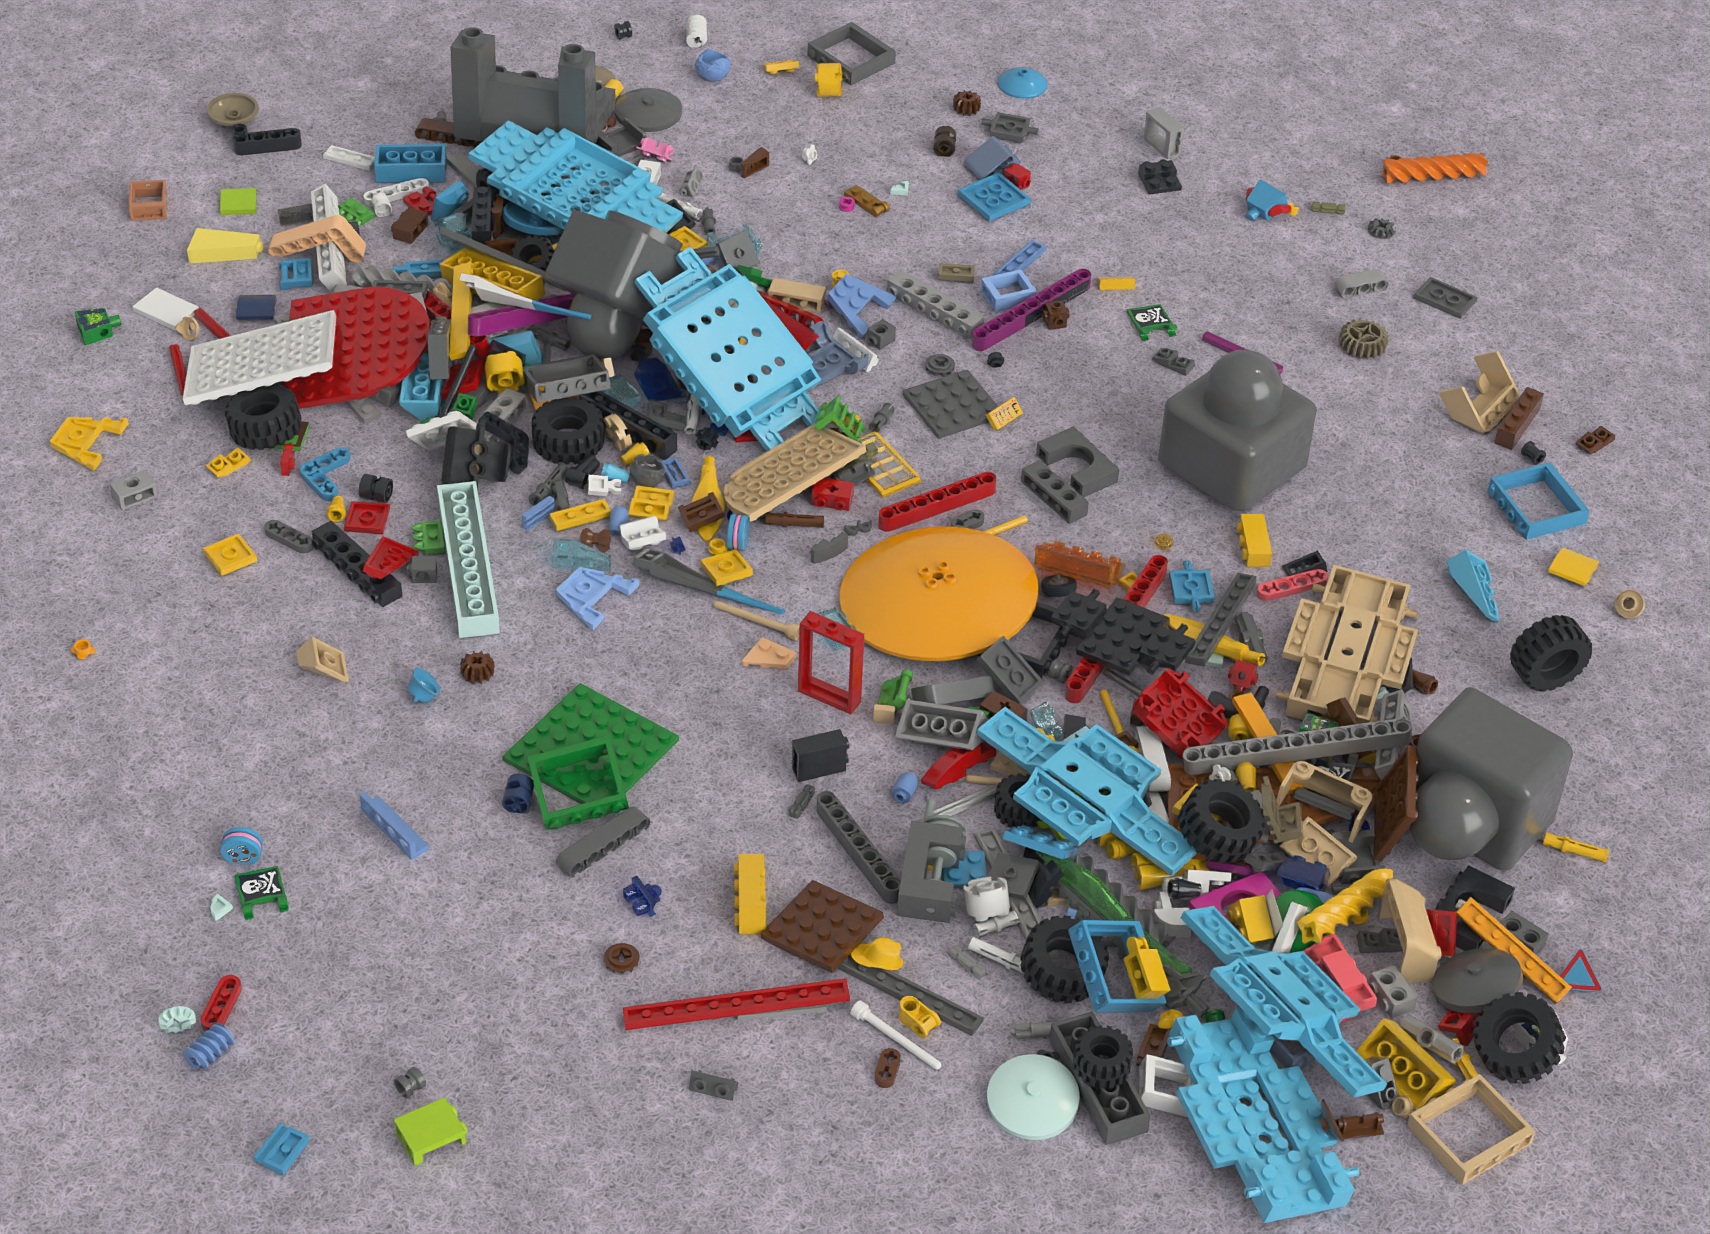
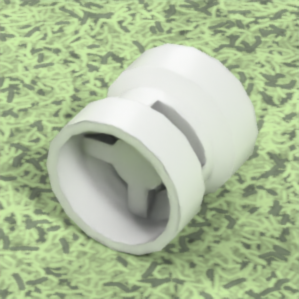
M378 193L372 197L371 203L378 217L389 216L392 212V207L387 195Z

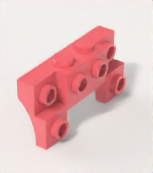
M1336 935L1323 936L1321 944L1315 943L1303 950L1361 1009L1360 1011L1376 1006L1377 997L1368 985L1365 975L1360 973L1356 967L1355 960L1349 956ZM1355 1016L1342 1019L1340 1023L1354 1019Z

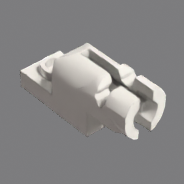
M1185 869L1184 878L1183 876H1176L1180 879L1200 883V896L1209 892V880H1212V885H1224L1225 881L1231 882V873ZM1175 877L1163 878L1162 892H1167L1169 880ZM1194 897L1180 898V899H1181V900H1192Z

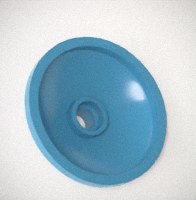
M1015 67L1008 69L999 76L998 86L1002 92L1009 96L1027 99L1043 94L1047 89V80L1037 70L1027 67Z

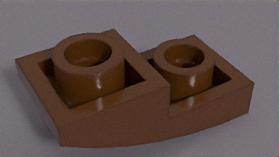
M1599 426L1592 433L1588 431L1575 444L1587 453L1593 454L1613 442L1615 435L1603 426Z

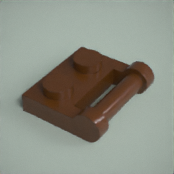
M497 194L496 201H493V208L491 209V215L494 220L493 239L504 233L506 223L503 219L505 198Z
M710 492L708 496L688 505L678 506V510L689 532L725 517L714 492Z

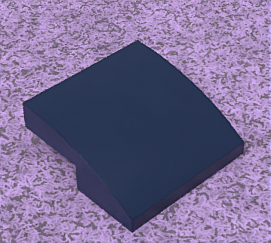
M239 295L236 320L273 319L277 301L276 295Z

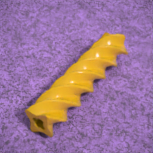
M1383 868L1369 872L1362 879L1354 882L1351 886L1327 900L1323 905L1315 908L1310 914L1302 917L1297 921V925L1302 931V942L1306 944L1309 941H1314L1321 944L1324 933L1335 935L1337 924L1348 926L1350 915L1361 917L1360 911L1362 907L1373 909L1374 899H1382L1386 880L1393 878V870Z

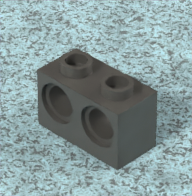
M1511 911L1500 922L1535 955L1545 947L1549 933L1516 912Z

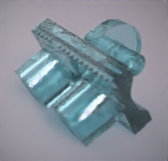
M1043 702L1038 707L1029 711L1034 722L1031 725L1034 728H1041L1046 735L1052 734L1054 739L1062 736V728L1058 726L1055 720L1054 709L1049 706L1048 702Z

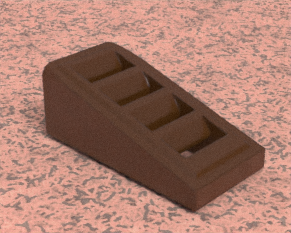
M760 147L742 162L741 177L746 178L768 167L769 152Z

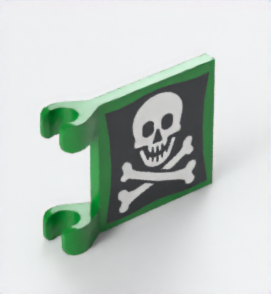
M1161 304L1127 309V313L1138 330L1142 341L1149 340V330L1166 328L1170 337L1176 336L1175 330L1177 325L1172 323Z
M278 866L235 875L245 920L254 918L252 905L277 900L280 912L289 910Z

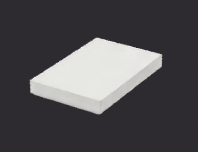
M157 287L132 306L134 312L175 331L176 325L183 321V317H193L195 315L194 311L199 309L198 306Z

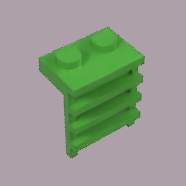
M839 395L829 403L825 402L819 407V413L816 415L814 424L819 431L833 420L849 438L861 443L857 438H859L860 432L866 431L863 427L864 421L862 419L858 421L855 418L856 413L854 411L850 413L847 410L849 405L847 403L843 405L840 402L841 397ZM846 415L848 418L846 424L844 425L842 422L844 421ZM853 423H854V424H855V427H854L853 433H851L850 430H851L852 425H853Z

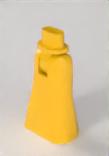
M1134 852L1131 856V866H1136L1134 871L1135 879L1141 880L1140 885L1137 884V886H1140L1138 888L1139 891L1162 886L1164 877L1183 876L1184 878L1185 869L1209 871L1206 859H1190L1171 876L1141 853Z

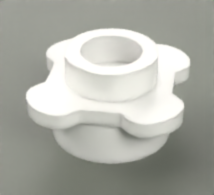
M810 145V148H804L802 153L803 160L807 161L808 165H811L817 159V151L814 145Z
M1216 764L1213 766V773L1209 776V779L1212 781L1214 779H1222L1223 782L1226 780L1230 781L1231 774L1226 767H1220V765Z

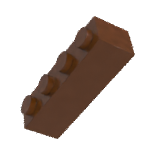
M1526 387L1498 427L1494 444L1510 450L1514 448L1539 412L1544 393Z

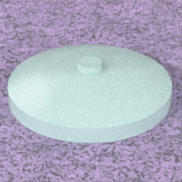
M1028 1054L1012 1058L1003 1063L994 1072L989 1081L987 1105L991 1117L1003 1130L1019 1138L1043 1140L1054 1137L1070 1126L1079 1108V1088L1073 1074L1059 1061L1047 1056Z

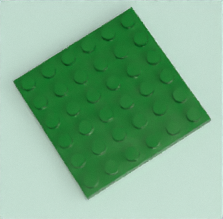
M579 683L502 756L504 762L532 777L527 757L610 735L626 793L679 741V735ZM609 755L538 773L540 782L580 804L619 794Z

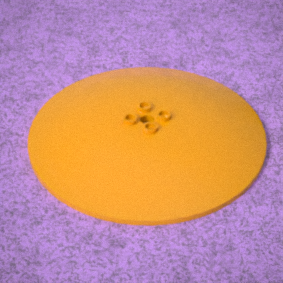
M927 527L894 535L862 553L844 575L839 593L840 607L847 625L864 633V642L879 651L896 657L918 661L955 660L983 653L1003 635L1009 640L1018 633L1028 622L1035 610L1038 601V579L1027 557L1015 546L995 535L963 527Z

